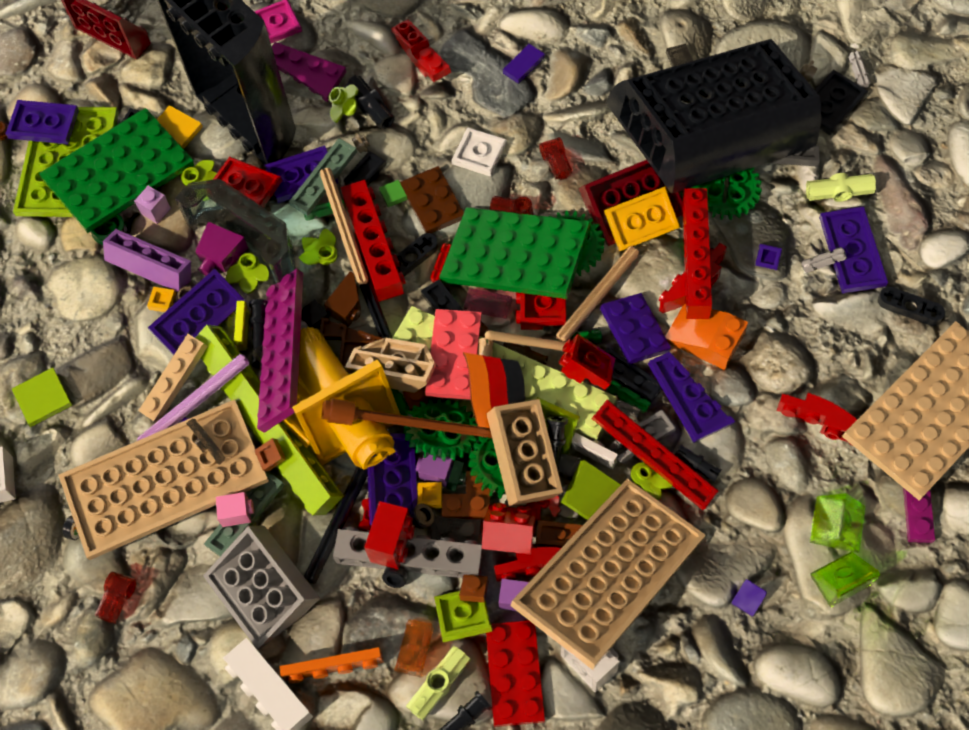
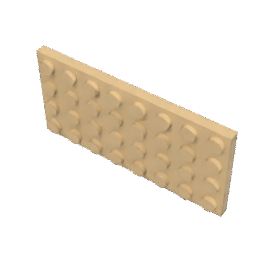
M956 321L842 436L919 501L969 448V331Z
M235 399L58 475L87 559L92 560L216 505V497L247 492L269 482L266 472L262 470L254 450L256 448Z
M626 479L512 600L510 606L593 670L694 552L706 535L632 481Z

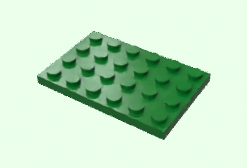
M144 108L46 168L39 175L82 228L89 233L135 204L134 200L147 186L157 190L182 174L186 168L193 167L195 164L192 158L147 108Z
M466 207L439 278L444 283L568 299L591 229L590 221Z

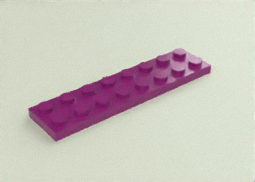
M297 268L290 274H286L275 285H271L266 292V301L268 303L265 308L259 409L257 413V429L264 433L295 413L292 407L297 404L303 272Z

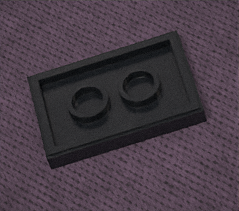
M833 70L815 89L820 96V129L831 135L867 96L868 91Z

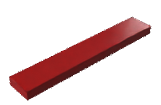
M608 399L591 418L700 509L704 510L717 494L718 490Z

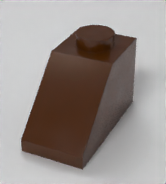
M351 271L324 303L329 316L347 325V327L353 321L358 320L362 311L354 273Z

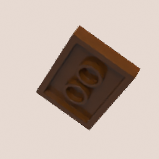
M439 166L400 182L407 195V200L425 233L432 234L461 221L464 212Z

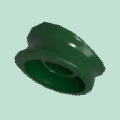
M117 214L92 230L91 235L97 243L103 245V240L115 229L127 233V227L123 218Z

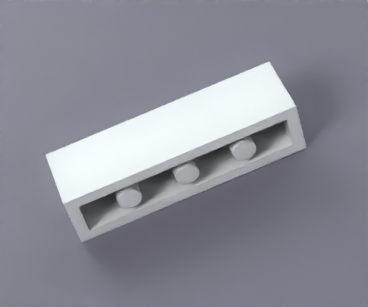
M247 638L223 657L228 664L224 667L233 679L238 676L243 682L240 685L241 689L249 698L252 695L256 697L259 702L255 705L264 716L269 713L275 720L271 723L275 730H299L313 718L311 713Z

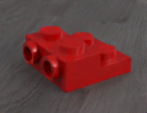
M516 292V304H520V310H516V324H521V330H543V326L564 325L566 323V299Z
M579 334L573 340L569 339L564 344L562 351L565 353L559 360V364L562 365L561 372L580 384L587 378L592 384L606 390L611 384L615 358Z

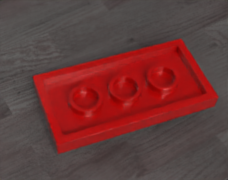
M529 620L491 624L492 632L486 633L494 727L545 723L535 625Z

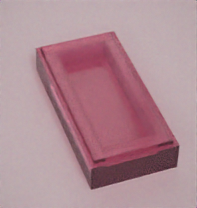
M469 288L464 311L481 312L483 315L507 319L512 296Z

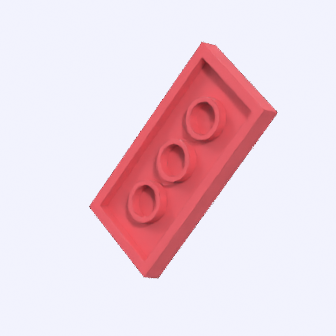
M436 309L430 351L436 366L426 385V397L471 400L469 371L463 353L478 354L481 312Z

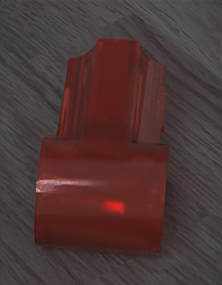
M560 137L539 143L541 156L544 161L548 162L555 179L564 180L572 174V168L565 155V147Z
M499 196L492 197L490 210L534 215L533 204L528 197H518L517 199Z
M110 572L104 583L105 593L94 616L106 622L116 624L126 599H130L136 589L137 580L117 572Z

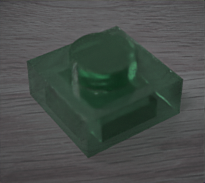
M455 460L446 489L456 491L457 485L463 484L466 472L462 471L463 462Z

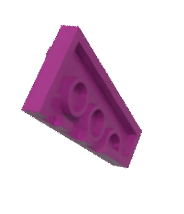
M274 42L272 45L278 70L284 74H289L296 82L304 84L311 92L319 94L323 100L329 102V94L342 81L347 72L346 67Z

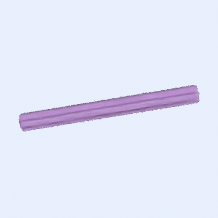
M239 354L141 434L137 441L177 424L248 366V359L243 354Z

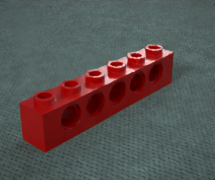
M365 180L340 187L378 301L404 294L402 285L406 284L402 271L397 272L396 267H399V262L396 254L391 255L390 250L393 249L390 237L385 238L384 233L387 232L384 220L379 221L378 216H381L378 203L373 204L372 200L376 198L372 187L368 188Z
M684 188L682 205L686 319H709L712 309L707 188Z

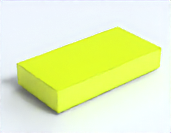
M237 301L234 343L239 351H246L248 344L250 311L245 301Z

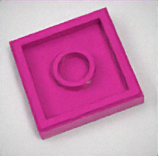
M282 0L254 11L264 20L270 43L302 32L301 25L288 0Z

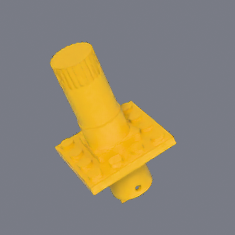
M314 327L302 328L300 333L299 376L312 396L302 400L292 408L318 461L323 466L347 452L352 462L357 467L363 468V470L380 463L388 455L396 452L393 448L394 440L387 430L394 424L358 419L353 421L351 426L328 423L327 420L321 418L324 400L335 398L354 401L355 406L361 410L400 415L382 365L377 359L356 372L349 374L318 329H314Z

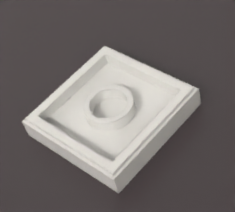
M468 127L452 158V164L491 177L507 144V139Z

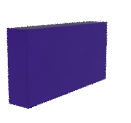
M528 44L503 68V74L519 84L545 58V54L531 44Z

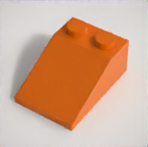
M684 304L665 338L669 344L726 370L746 333L748 322L728 312L711 309L709 319H686V304Z

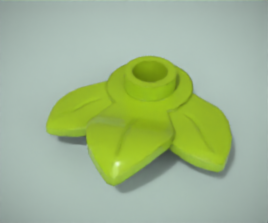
M351 84L346 88L335 87L331 90L329 94V101L332 104L330 117L335 123L340 120L343 114L351 116L356 112L357 101L354 97L359 89L355 85Z
M203 160L198 162L195 167H188L183 171L182 182L191 189L192 194L196 197L203 199L210 197V193L206 188L217 174L212 171L214 161Z
M324 228L320 233L319 239L303 237L302 247L305 252L299 256V259L307 265L318 263L330 265L334 263L338 257L334 234Z
M245 253L239 258L238 264L228 269L225 280L229 284L239 283L241 290L246 294H250L256 290L259 281H268L269 270L259 262L257 256Z
M644 462L635 464L631 469L632 481L640 485L645 492L657 500L661 499V489L673 487ZM640 470L644 471L646 476H642Z

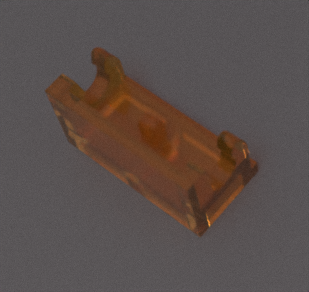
M408 619L394 669L395 672L422 677L434 631L432 623Z

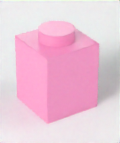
M245 492L216 497L217 520L222 527L251 523L254 505L252 499L249 500Z

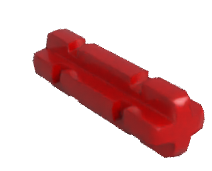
M444 243L442 245L441 253H439L434 266L435 270L431 274L432 282L440 280L439 276L451 244Z

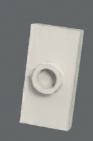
M575 433L573 436V450L610 469L615 467L618 454L605 448L597 440L591 441L578 433Z

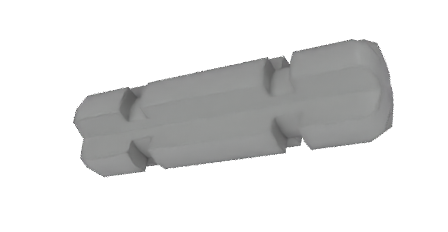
M859 51L851 52L849 61L852 64L851 67L855 78L858 80L857 84L863 88H868L871 81L867 75L861 53Z
M843 247L834 249L832 253L828 251L814 256L812 260L810 258L802 261V268L808 273L814 271L816 267L820 269L834 264L836 260L838 262L843 261L847 258L846 252Z

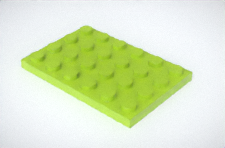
M78 107L79 113L69 144L28 141L13 209L15 216L73 217L41 179L39 173L115 127L119 115L117 107Z

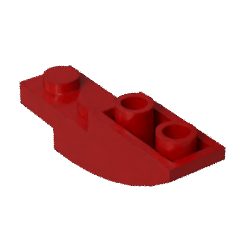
M409 19L391 28L405 53L425 78L429 77L435 82L451 73L450 66L430 47L428 39Z
M720 242L715 249L710 248L711 287L720 277L722 267L719 264L725 258L727 246ZM685 271L682 275L678 274L674 278L669 291L665 290L659 298V311L661 313L675 310L686 304Z
M782 393L776 410L787 417H798L804 419L809 424L822 425L820 434H824L832 440L840 439L846 442L848 441L842 437L843 434L857 421L854 416L843 408L811 393H807L805 400Z
M535 547L532 548L531 554L515 553V561L494 566L497 582L502 581V579L516 580L517 577L523 575L527 577L536 576L561 548Z

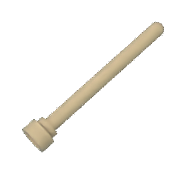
M491 330L485 333V338L488 340L562 351L566 343Z

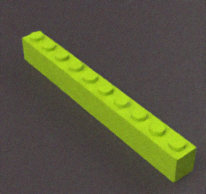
M206 325L196 336V339L208 346L200 359L203 360L207 366V371L213 376L241 354L220 326ZM249 365L246 366L220 389L227 394L230 401L236 400L245 424L254 432V437L258 442L263 445L272 438L278 440L286 457L285 461L277 465L279 472L288 480L292 486V491L305 504L304 507L307 512L312 514V516L326 515L344 495L310 448H306L282 421L265 433L257 429L260 379Z

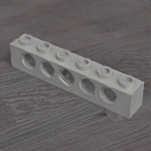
M346 527L345 530L338 529L333 554L336 564L377 569L386 568V566L371 563L365 549L362 551L355 550L358 544L366 543L369 532H361L354 527ZM417 535L412 540L408 539L405 547L407 549H415L414 554L407 556L405 562L400 563V566L407 572L456 578H463L464 574L480 576L483 549H481L482 545H478V542L472 540L460 543L455 542L451 538L433 540L429 536ZM431 551L439 552L438 557L435 559L427 558V554ZM459 553L463 555L461 561L454 562L451 560L454 554Z

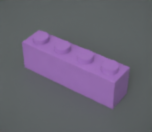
M117 229L103 240L104 260L176 292L191 281V261Z

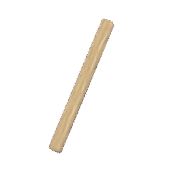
M330 168L322 169L320 176L358 285L366 284L369 281L333 173Z
M633 246L627 248L556 335L558 341L567 342L638 257V249Z

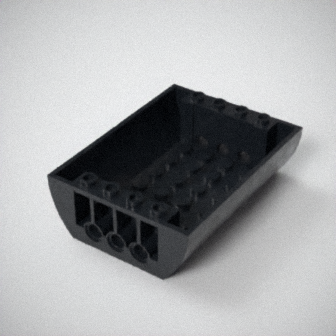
M157 0L193 93L204 105L208 114L211 116L214 114L218 123L223 128L227 127L231 136L235 140L239 139L244 149L248 153L252 152L264 165L281 160L292 144L296 127L264 20L242 0Z
M772 39L621 81L613 87L606 102L671 194L682 191L684 188H692L809 150L816 146L821 127L820 96Z

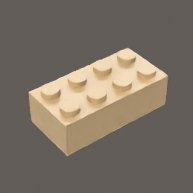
M540 399L496 406L487 413V418L509 507L551 499L563 493Z

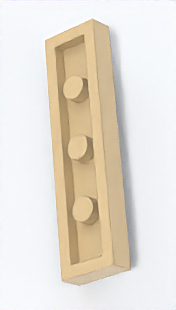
M187 334L138 411L154 422L159 421L165 415L208 346Z

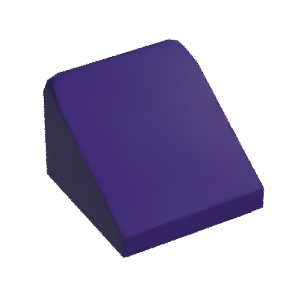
M760 244L755 266L777 270L782 248Z
M745 579L731 604L753 617L766 597L767 592Z

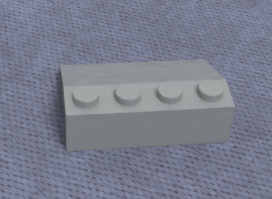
M248 526L203 575L257 650L263 648L305 615L320 599L265 526Z

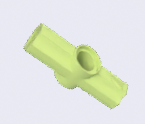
M837 173L829 179L807 181L806 195L809 201L833 198L834 201L842 202L850 199L852 196L874 194L876 191V180L872 174L848 177L846 173Z
M453 646L435 670L428 674L426 681L408 702L406 708L424 721L439 700L449 692L451 685L471 659L459 648ZM443 678L445 684L442 688H434L432 686L433 680Z

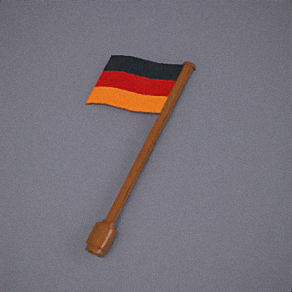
M463 353L469 371L471 404L477 426L361 410L355 406L354 401L335 398L324 400L321 418L327 420L328 423L350 426L353 421L358 419L492 438L487 413L496 406L525 402L524 378L518 361Z

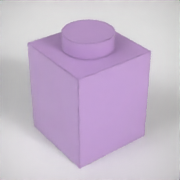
M147 186L134 200L140 213L157 224L171 209L165 195L150 186Z

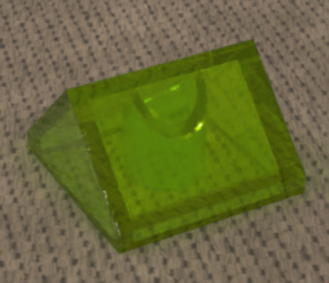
M847 493L817 496L810 543L859 553L866 506Z
M851 551L810 573L829 606L833 607L872 586L880 576V573Z

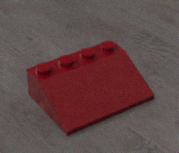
M61 0L75 29L136 60L151 44L148 32L144 27L137 26L128 19L121 18L112 11L101 8L94 2L91 3L87 0Z
M646 159L583 185L578 189L594 223L599 224V231H603L605 243L607 246H611L616 242L604 210L666 186ZM666 187L676 217L682 216L683 205L679 193L671 194Z

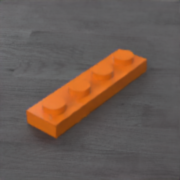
M377 647L279 666L280 675L288 683H299L306 677L313 676L314 679L327 677L328 673L337 671L338 674H347L353 672V668L358 667L373 669L378 667L379 663H383V656L380 648Z

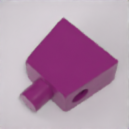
M208 222L196 248V254L202 262L198 271L205 276L214 268L227 272L248 249L245 238Z

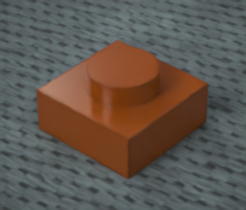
M274 438L254 450L263 471H270L286 460L278 440Z
M464 574L459 594L460 601L485 603L489 583L488 576Z

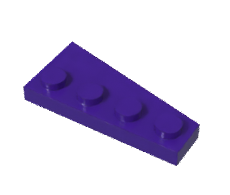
M670 352L649 361L648 365L693 443L719 432L736 422L731 416H727L722 411V406L716 400L713 401L704 392L703 386L700 383L697 384L689 376L690 373Z

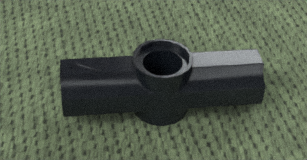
M354 75L349 78L346 87L352 84L359 89L354 98L362 113L369 115L380 129L389 128L395 121L394 115L384 105L376 89L372 90L361 76Z

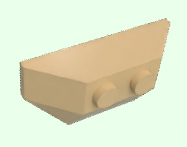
M383 338L363 347L354 348L345 368L354 373L378 359L391 389L415 393L428 384L436 364L426 344Z

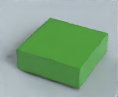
M399 180L379 187V191L388 208L407 200V195Z

